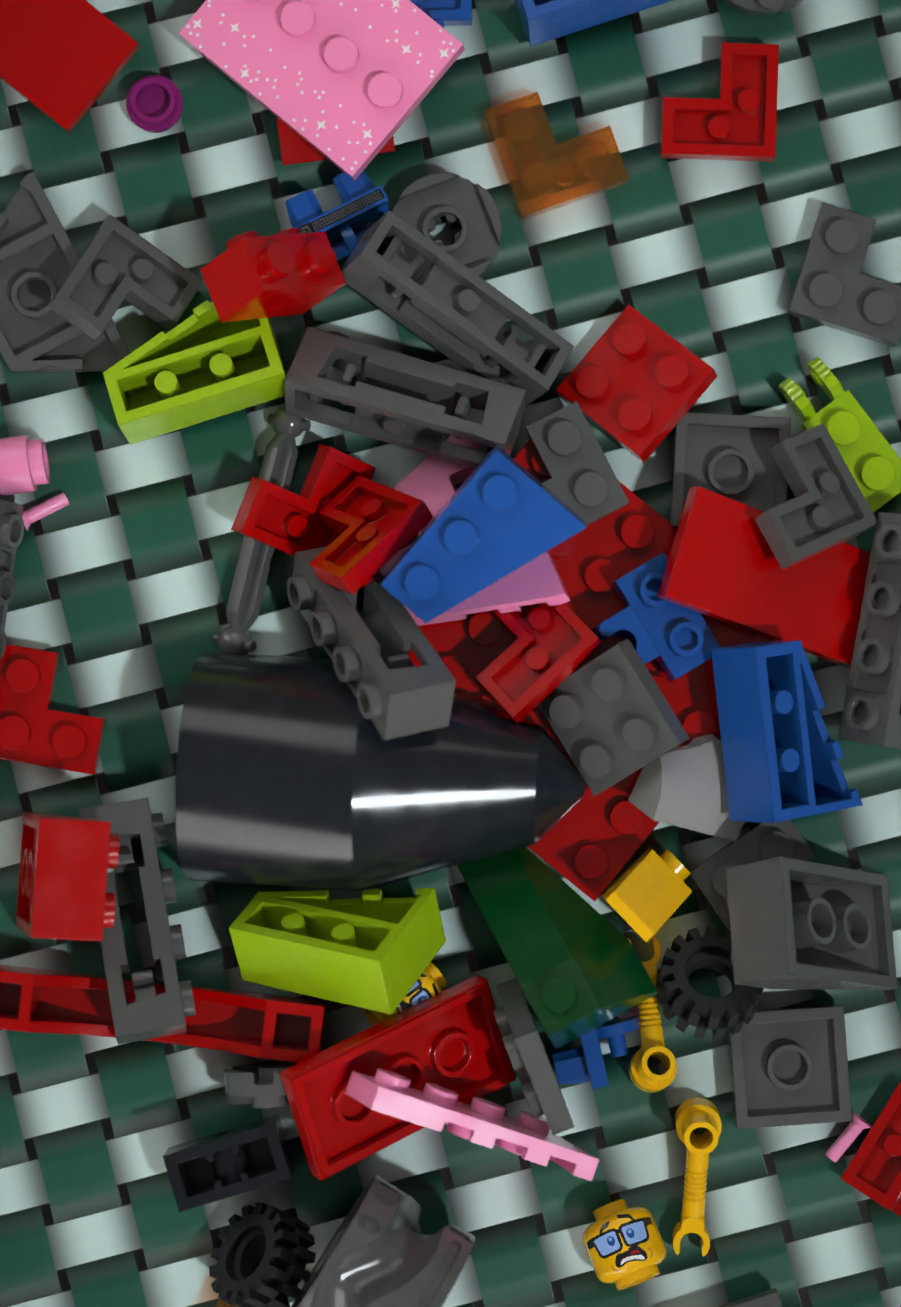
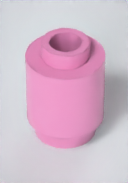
M28 435L0 439V496L37 491V485L50 483L49 460L43 438L30 440Z

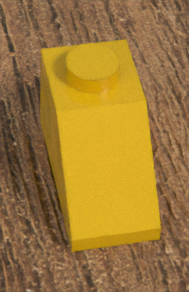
M648 848L603 891L601 896L647 942L691 894L692 890L683 882L691 873L668 849L659 856L653 849Z

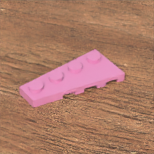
M381 1068L377 1069L375 1077L355 1071L351 1073L345 1094L372 1110L442 1132L444 1125L447 1124V1131L470 1142L493 1149L495 1144L509 1152L520 1155L525 1160L546 1167L548 1161L551 1160L570 1171L569 1173L589 1181L593 1179L599 1159L556 1134L552 1135L547 1120L541 1116L533 1118L532 1113L520 1111L517 1119L504 1116L505 1107L479 1097H473L471 1105L457 1102L459 1094L432 1083H426L424 1090L419 1091L409 1088L410 1079Z

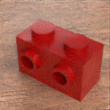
M289 228L272 236H259L257 231L239 234L226 242V251L200 269L221 323L304 314L346 284L326 233H300L298 228Z

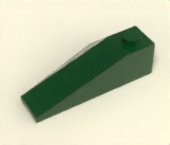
M526 847L457 865L518 982L556 1049L658 994L630 941Z

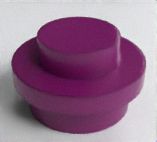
M149 75L139 79L132 85L127 94L126 108L129 117L137 127L146 132L160 133L169 130L179 121L183 112V98L179 88L173 81L160 75Z

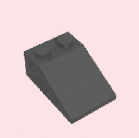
M777 857L726 869L727 906L730 915L732 942L731 962L734 970L735 985L766 989H897L887 875L786 857Z

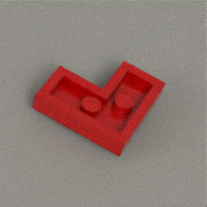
M722 42L720 47L719 99L663 97L660 158L773 162L776 154L779 44Z
M320 444L300 495L264 479L252 476L231 530L294 558L295 552L329 546L341 534L330 530L319 512L357 476L371 480L376 468L335 448Z
M357 476L319 512L328 528L341 535L309 564L320 581L353 595L359 588L369 584L375 578L377 571L399 550L409 546L416 539L418 532L434 517L423 500L362 476Z
M546 602L521 606V611L502 614L498 610H492L517 639L488 665L476 679L511 717L519 723L597 651L603 643L565 603L549 606Z
M6 644L5 653L0 660V759L96 775L106 719L50 709L60 653Z

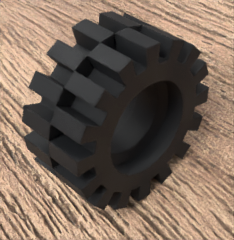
M707 926L704 937L700 936L698 927L690 929L687 932L686 939L679 935L673 940L671 949L667 948L662 960L656 984L658 987V994H656L658 1004L665 1003L662 1013L667 1020H670L675 1015L678 1016L676 1028L683 1033L689 1024L695 1026L694 1037L704 1039L707 1029H712L714 1040L723 1039L727 1028L732 1035L740 1032L743 1023L745 1022L748 1025L752 1020L764 989L735 985L734 970L731 962V930L727 929L724 938L717 937V926ZM700 968L717 970L731 981L732 990L724 997L705 996L697 992L690 985L689 975L694 970Z
M256 1202L255 1207L248 1204L242 1208V1217L234 1214L228 1220L232 1227L230 1231L222 1229L217 1237L223 1240L221 1248L213 1247L211 1254L212 1258L218 1260L217 1264L209 1267V1276L216 1279L211 1283L214 1292L219 1293L218 1298L235 1307H290L288 1297L297 1300L303 1292L298 1287L301 1279L308 1282L312 1272L305 1270L306 1264L315 1262L316 1253L308 1250V1248L315 1244L314 1236L307 1233L311 1228L301 1219L272 1205Z

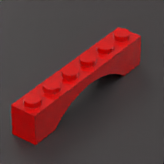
M0 965V1029L28 1033H56L116 1038L106 976ZM123 978L128 1005L136 1002L132 979ZM154 982L156 995L166 992L164 983ZM191 986L196 1015L185 1017L187 1032L144 1040L299 1063L322 1051L327 1001Z

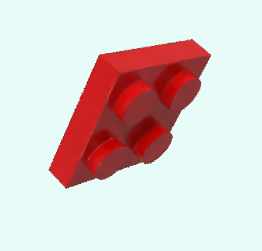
M628 305L555 391L567 404L577 401L585 418L644 463L718 376L711 366Z

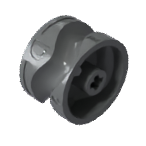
M376 1174L363 1189L312 1269L309 1281H305L302 1286V1294L297 1300L295 1299L291 1307H442L471 1253L475 1236L454 1224L444 1226L436 1234H423L420 1227L422 1209L418 1202L412 1196Z

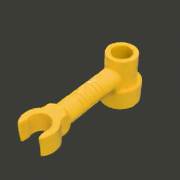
M654 936L650 941L651 959L641 963L656 990H658L656 986V964L660 960L662 948L659 940ZM656 995L637 1005L639 1010L638 1020H640L639 1025L641 1026L640 1049L632 1056L628 1068L633 1084L638 1089L649 1093L665 1089L674 1080L677 1072L675 1057L664 1044L662 1020L660 1019L661 1014H659L660 1004H658ZM649 1057L658 1058L663 1063L664 1072L662 1075H656L649 1070L647 1065Z
M695 1097L684 1101L675 1113L676 1132L679 1139L686 1146V1174L684 1175L682 1212L680 1214V1221L672 1230V1243L675 1253L679 1255L682 1237L688 1233L698 1234L701 1237V1252L704 1257L710 1248V1238L705 1225L704 1215L709 1153L718 1144L722 1122L715 1104L708 1099ZM699 1127L707 1128V1130L701 1134H696L692 1132L694 1129Z

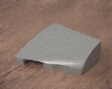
M712 734L697 737L685 746H676L645 765L628 799L631 804L654 821L737 842L745 823L730 821L721 740Z

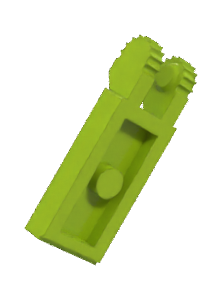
M815 357L807 363L809 374L814 382L821 387L831 403L816 413L803 389L790 378L779 384L778 388L803 422L801 428L804 431L824 423L874 513L901 492V459L849 390L844 391L839 380L830 371L829 367L822 359Z

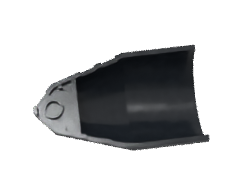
M203 652L192 666L185 692L179 730L175 779V826L178 859L184 879L190 881L363 891V889L376 888L535 845L582 799L586 790V782L543 727L523 719L517 723L510 714L478 701L474 702L454 694L449 726L384 740L371 719L363 717L357 698L348 684L338 679L333 662L329 658Z

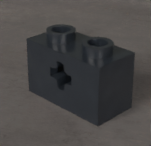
M279 1114L171 1146L163 1155L179 1212L291 1179L295 1170Z

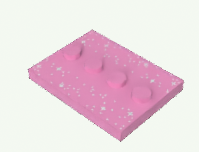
M206 0L179 32V35L185 42L354 181L465 50L464 45L410 0Z

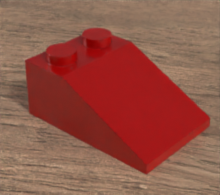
M23 812L15 926L30 938L103 941L104 928H113L116 906L115 893L106 892L108 868H117L120 848L119 834L110 833L111 822L100 819Z

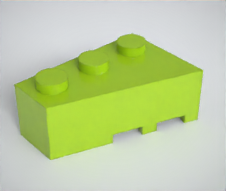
M206 300L193 309L194 314L172 330L166 334L163 331L103 372L118 426L130 445L285 396L284 380L287 373L270 318L221 323L213 301L209 303Z
M417 888L416 897L383 898L381 889H363L362 898L330 899L328 890L258 892L229 927L242 980L392 1015L446 942L435 888Z

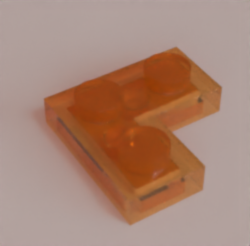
M538 92L484 111L486 123L522 221L618 187L629 181V176L610 126L556 144Z

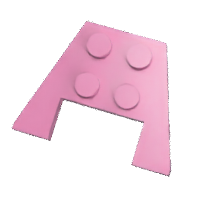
M453 435L445 440L480 450V443L463 438L458 439ZM429 455L393 489L423 500L434 517L457 491L456 485L466 480L475 468ZM409 546L399 550L379 569L383 576ZM547 551L427 623L422 621L405 605L404 607L416 624L423 626L466 619V614L498 610L500 614L521 611V606L544 602L549 606L561 605L570 601V598L552 557Z

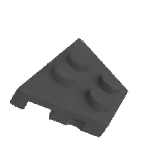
M31 172L20 182L21 188L4 212L0 214V353L13 374L104 372L131 352L112 318L103 332L94 340L47 307L80 257L34 172Z

